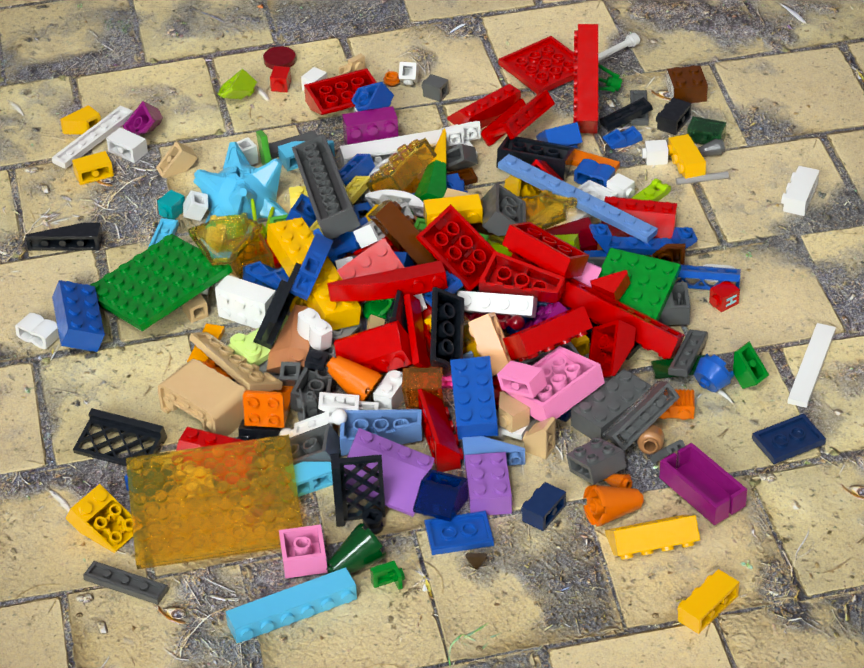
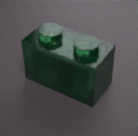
M692 116L687 128V134H689L694 144L704 145L716 138L724 141L727 122Z

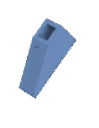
M484 436L462 437L464 468L465 455L506 452L507 466L525 465V448Z

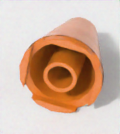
M339 355L336 358L332 357L326 365L328 367L327 372L346 394L359 395V401L367 400L383 376L377 371Z
M589 485L585 489L583 499L587 498V505H584L586 517L591 525H596L595 527L605 525L640 509L644 503L643 494L635 488Z

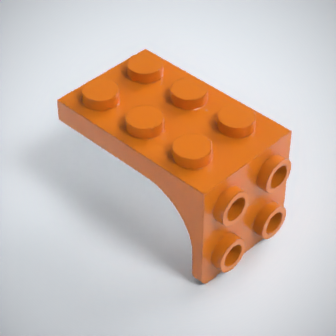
M282 386L281 390H273V392L244 391L245 426L284 428L290 411V393L294 386Z

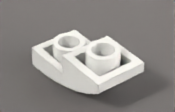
M480 121L460 124L446 130L447 146L464 144V140L481 139Z

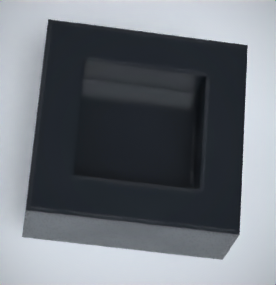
M309 348L304 367L324 371L328 360V352Z

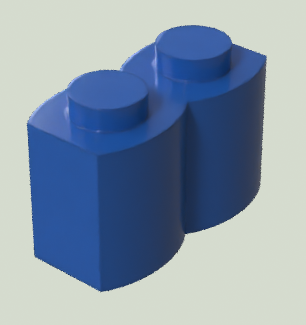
M583 159L574 170V181L580 185L591 180L607 188V181L615 176L614 167L607 164H599L591 159Z

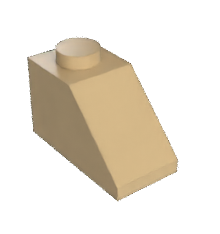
M176 141L157 165L156 169L163 178H167L188 171L198 157L192 148Z
M504 391L500 392L498 425L511 433L529 425L530 407Z
M550 417L538 422L529 431L525 432L523 436L525 452L547 459L555 448L556 418Z

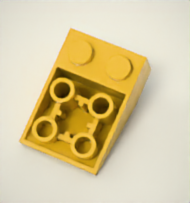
M98 484L77 502L65 518L81 534L113 553L118 551L144 527L101 484Z

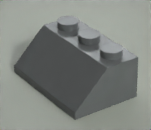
M495 183L483 197L482 227L487 232L493 233L496 236H504L510 224L526 222V202L500 184Z

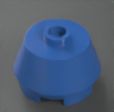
M707 353L699 359L694 377L704 389L717 392L731 384L734 373L733 371L729 372L725 368L726 362L714 354L709 357Z

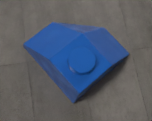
M381 81L359 87L351 101L356 106L355 108L358 112L384 108L391 105L394 94Z

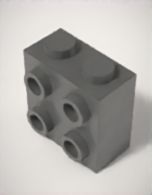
M600 437L593 438L590 442L576 447L573 451L566 454L570 472L593 485L626 468L624 451Z

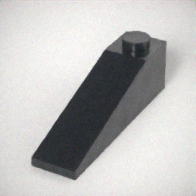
M78 223L25 235L28 251L100 250L103 238L101 223Z

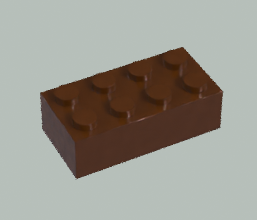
M383 201L368 215L400 252L408 253L414 265L437 261L415 238L422 230H417L413 224L415 222L413 219L401 212L402 207L396 201Z

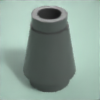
M716 138L698 147V150L703 157L722 155L725 152V146L722 139Z

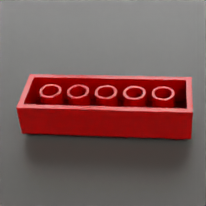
M578 24V29L574 30L573 123L577 122L580 133L597 134L598 24Z

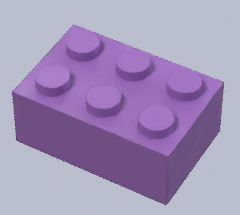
M506 452L465 455V475L470 513L486 511L487 515L512 514V494Z

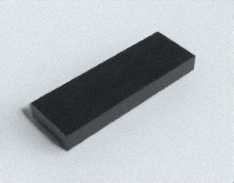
M643 97L600 118V124L609 132L653 110V107Z

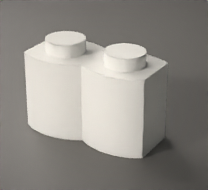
M312 308L299 312L297 323L299 335L308 340L310 346L315 350L324 351L330 348L332 343L331 325L321 319L318 312Z
M29 313L15 325L16 335L20 339L32 342L35 346L42 349H47L59 338L57 323L44 319L39 314Z

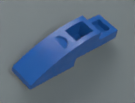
M318 233L315 234L289 293L307 301L333 240Z

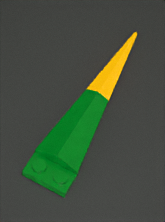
M445 128L440 135L414 194L422 202L428 199L443 198L447 190Z

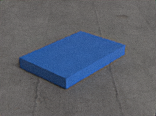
M486 511L424 520L432 555L494 546Z

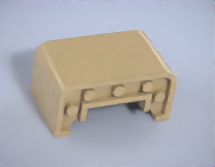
M190 360L158 385V395L162 411L169 414L171 411L180 408L200 420L204 430L208 428L212 433L228 436L240 426L242 419H244L243 393L247 389L243 385L232 381L229 377L220 374L215 369L203 364L200 360Z

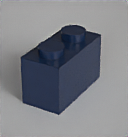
M544 482L540 488L534 491L533 496L523 503L521 507L522 521L544 531L566 506V491Z

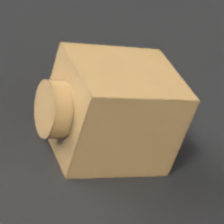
M198 294L182 305V310L191 323L209 317L207 302L201 294Z

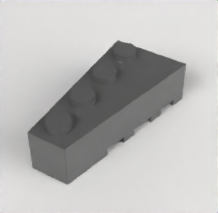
M331 344L330 348L324 350L328 352L327 363L332 357L336 358L335 347ZM326 365L324 371L304 367L290 393L291 410L301 411V409L297 408L296 397H299V389L301 388L302 394L308 391H313L316 394L318 415L325 412L318 409L319 392L332 393L334 380L327 372L328 367Z

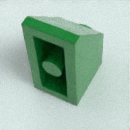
M750 341L734 352L733 373L742 389L755 386L769 376Z

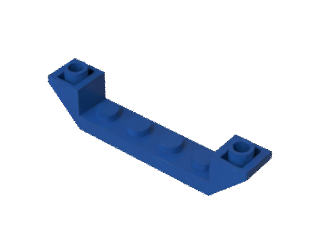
M607 224L589 225L594 239L606 254H608L610 248H615L640 255H652L665 244H685L686 249L698 240L693 229L689 227H675L671 239L652 238L648 243H645L635 237L612 236Z

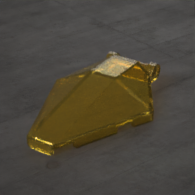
M544 190L539 195L533 197L518 196L526 202V222H531L542 229H547L566 221L569 209L575 208L577 205L576 198L556 195L549 190ZM492 234L490 241L502 244L506 235L496 236Z
M245 212L241 213V215L230 216L211 215L210 221L191 227L188 231L189 236L210 264L214 266L231 264L263 230L261 222L249 220L248 213Z

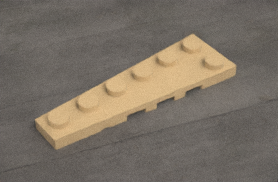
M208 332L191 333L189 340L202 350L207 357L211 358L216 365L220 366L226 374L230 375L247 390L273 392V390L282 389L283 382L268 372L263 374L259 371V366L247 363V358L234 354L235 350Z

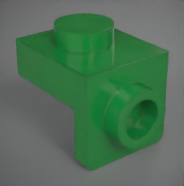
M395 561L370 568L371 583L374 588L395 582L398 590L403 589L402 580H405L402 568L397 567Z

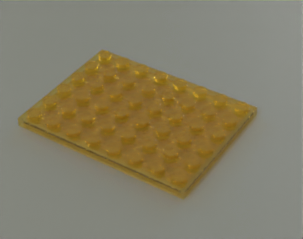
M289 434L126 458L137 569L281 548L279 530L302 527Z

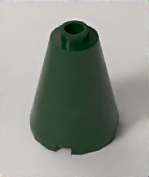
M360 523L329 559L326 570L328 573H332L346 567L349 574H353L383 560L386 557V552L381 553L380 549L383 546L369 528L364 530L362 528L364 524Z

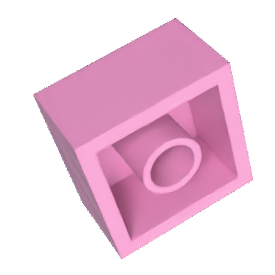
M321 524L279 530L285 579L328 573L326 570L327 562Z

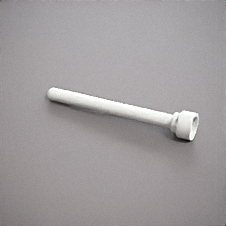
M636 33L627 35L625 41L599 53L598 61L627 46H637L640 43L639 36Z

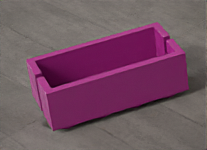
M692 442L679 449L677 454L674 452L660 460L659 478L713 525L728 518L729 513L733 515L746 507L747 488Z

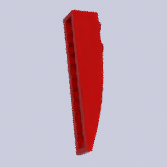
M441 260L327 283L330 301L394 298L397 290L402 291L403 295L409 293L416 295L431 292L433 287L440 289L448 288L446 272Z

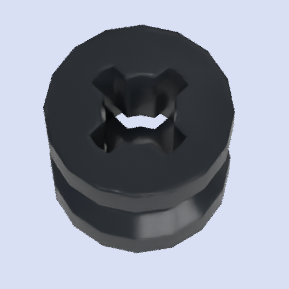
M374 508L365 510L362 514L363 529L369 528L374 535L379 534L383 530L382 512Z

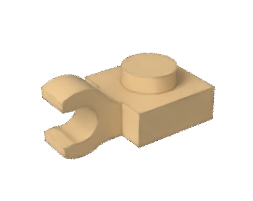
M360 53L348 59V64L338 68L339 74H347L365 69V56Z

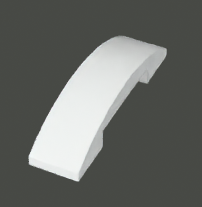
M379 190L365 195L372 208L375 204L380 205L383 201L387 200L396 201L398 204L406 201L415 216L424 217L423 202L408 192Z

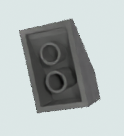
M330 423L277 442L273 471L285 473L286 467L301 462H331L330 454L340 453V437Z

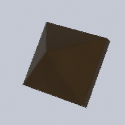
M467 553L465 557L477 570L487 559V554Z

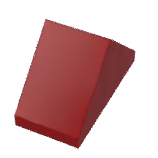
M627 270L590 280L592 288L619 301L630 285Z

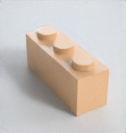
M493 312L472 320L468 324L470 326L469 332L477 343V352L482 357L490 356L492 376H495L511 359L502 339L505 338L496 313Z

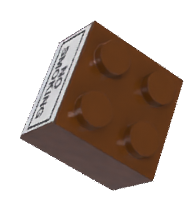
M700 65L667 69L666 86L671 99L676 98L689 103L707 102L708 84Z

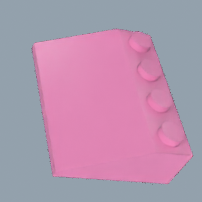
M559 346L532 365L543 368L547 385L534 398L505 392L530 407V415L541 422L550 417L557 419L605 382L599 363Z

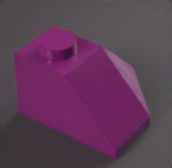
M142 101L125 122L123 128L136 135L145 134L153 131L161 123L163 117L158 108Z

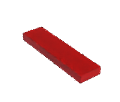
M409 293L404 295V304L412 362L414 366L422 371H426L429 369L420 300Z

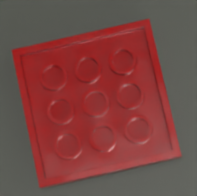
M552 36L498 59V64L537 95L543 90L547 89V91H550L574 80V52Z

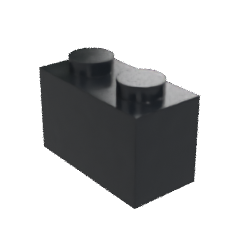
M672 98L656 116L657 130L676 135L691 117V103Z

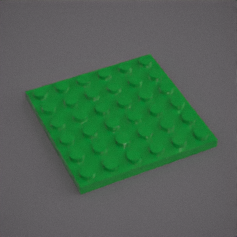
M170 234L90 285L95 286L98 304L137 329L144 331L232 273L233 270L231 265Z

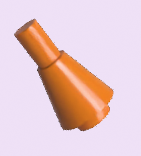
M613 474L603 480L614 487H632V480L629 474Z

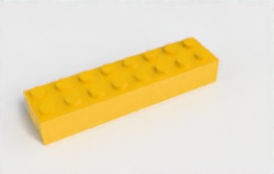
M302 217L271 223L267 227V243L290 277L296 262L302 265L314 238V234ZM327 256L307 301L304 300L308 308L317 311L320 318L331 325L332 330L359 325L361 306L358 301H330L327 283L343 279Z

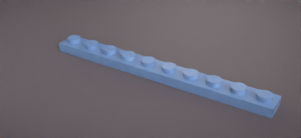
M510 154L498 162L499 169L645 243H648L657 235L658 228Z

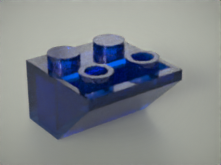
M430 469L421 480L413 512L451 522L468 500V478Z

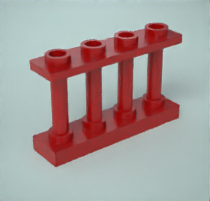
M547 89L541 91L527 104L523 99H519L480 132L487 146L493 145L506 133L510 139H513L555 103Z

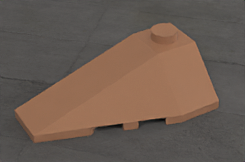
M295 305L269 352L266 372L280 374L281 362H301L302 370L304 369V362L310 344L308 340L299 335L297 323L298 313L307 309V306Z

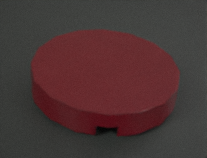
M278 46L265 51L263 60L265 66L273 69L274 66L291 67L295 64L296 54L289 47Z

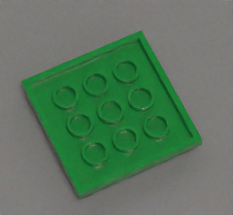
M610 248L598 278L627 270L630 285L619 301L659 321L681 271V264Z

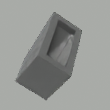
M460 144L446 151L447 172L467 169L478 164L475 147Z

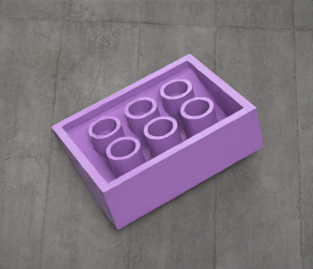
M358 428L347 457L382 455L385 506L413 517L435 458ZM378 462L368 463L366 466L373 469ZM344 465L350 471L356 467L355 465ZM360 470L356 474L363 477L367 472ZM372 476L367 481L373 484L378 479ZM350 478L346 483L353 485L357 481ZM362 484L357 489L363 492L368 487ZM372 491L369 496L375 498L379 493Z

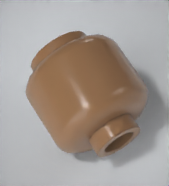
M651 425L638 437L637 444L639 449L649 455L660 451L664 444L662 429L656 425Z

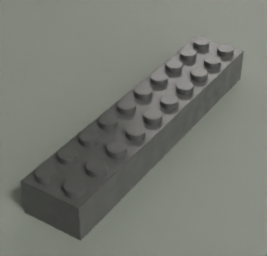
M324 133L292 147L317 222L324 237L336 239L341 234L354 231L357 227L361 226Z

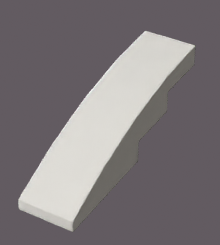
M319 392L318 409L325 412L330 411L331 414L336 409L396 410L378 408L379 402L359 401V395Z

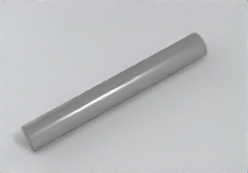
M728 171L710 173L687 179L679 177L675 180L677 185L727 179L729 178Z

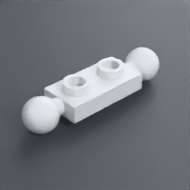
M336 409L332 414L330 411L296 422L294 429L283 428L279 433V439L282 441L328 423L331 426L333 423L340 425L346 422L347 413L342 409Z

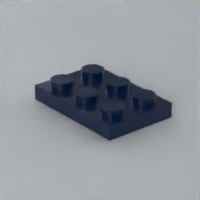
M804 413L752 433V440L773 464L826 443L824 435Z

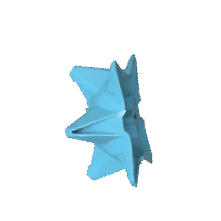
M237 142L229 143L222 171L211 173L201 169L197 170L194 173L195 179L193 182L201 189L202 193L208 194V210L210 211L202 230L208 232L211 223L226 224L228 215H246V218L253 219L252 198L255 202L257 219H268L271 207H274L272 217L288 214L276 202L282 161L276 158L266 165L256 168L249 164Z

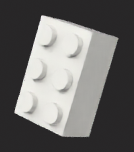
M227 275L215 288L218 315L224 319L257 329L264 319L276 290Z

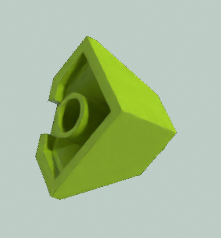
M242 68L222 84L217 95L222 98L242 100L245 96L249 97L254 93L257 81Z

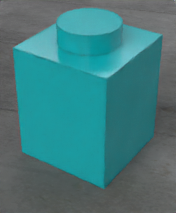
M173 190L168 191L157 201L159 215L175 220L183 213L185 196Z

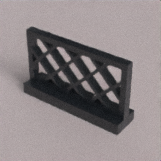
M296 262L288 282L281 279L253 342L271 350L295 295L289 292L301 264Z
M91 408L88 414L90 419L75 444L73 452L147 471L160 444L165 443L167 436L164 426ZM92 426L101 428V431L90 435ZM113 431L119 433L118 436L108 439L106 435ZM104 435L106 441L95 445L93 440ZM130 436L137 438V440L128 444L124 440ZM122 440L124 445L113 450L111 444ZM149 440L154 441V444L148 448H144L142 444ZM91 441L92 447L88 449L81 448L83 444ZM140 444L142 450L131 454L129 449ZM108 445L111 451L105 454L98 452L99 449ZM125 450H127L129 456H126L124 458H118L116 456V454L121 453ZM142 455L146 456L143 464L137 463L134 460Z
M339 453L330 454L336 527L345 526L344 521L362 519L363 512L374 505L381 508L380 511L383 517H386L382 455L339 458ZM378 462L373 469L366 466L368 463ZM344 465H355L356 467L350 471ZM360 470L367 472V474H365L363 477H360L356 473H358ZM372 476L378 479L373 484L367 481ZM350 478L357 481L353 485L346 483ZM362 484L368 487L363 492L357 489ZM372 491L379 493L375 498L369 496ZM352 492L358 495L354 500L348 498ZM363 499L369 502L365 506L359 504ZM353 507L359 510L356 513H348Z

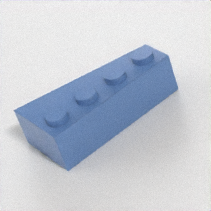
M422 409L344 410L347 413V420L340 424L341 456L348 455L358 428L401 445L422 441Z

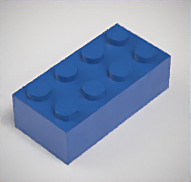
M59 280L52 300L61 346L98 352L105 333L95 286Z
M490 356L450 360L458 440L462 439V437L498 436Z

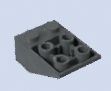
M675 282L659 322L665 325H689L690 300L687 282Z

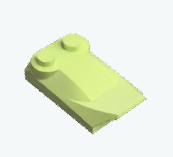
M286 315L283 324L278 332V335L281 332L286 320L288 319V315ZM259 328L246 335L242 333L233 335L230 338V344L227 346L235 350L234 354L247 358L246 362L251 365L256 364L259 366L268 360L270 349L253 342Z

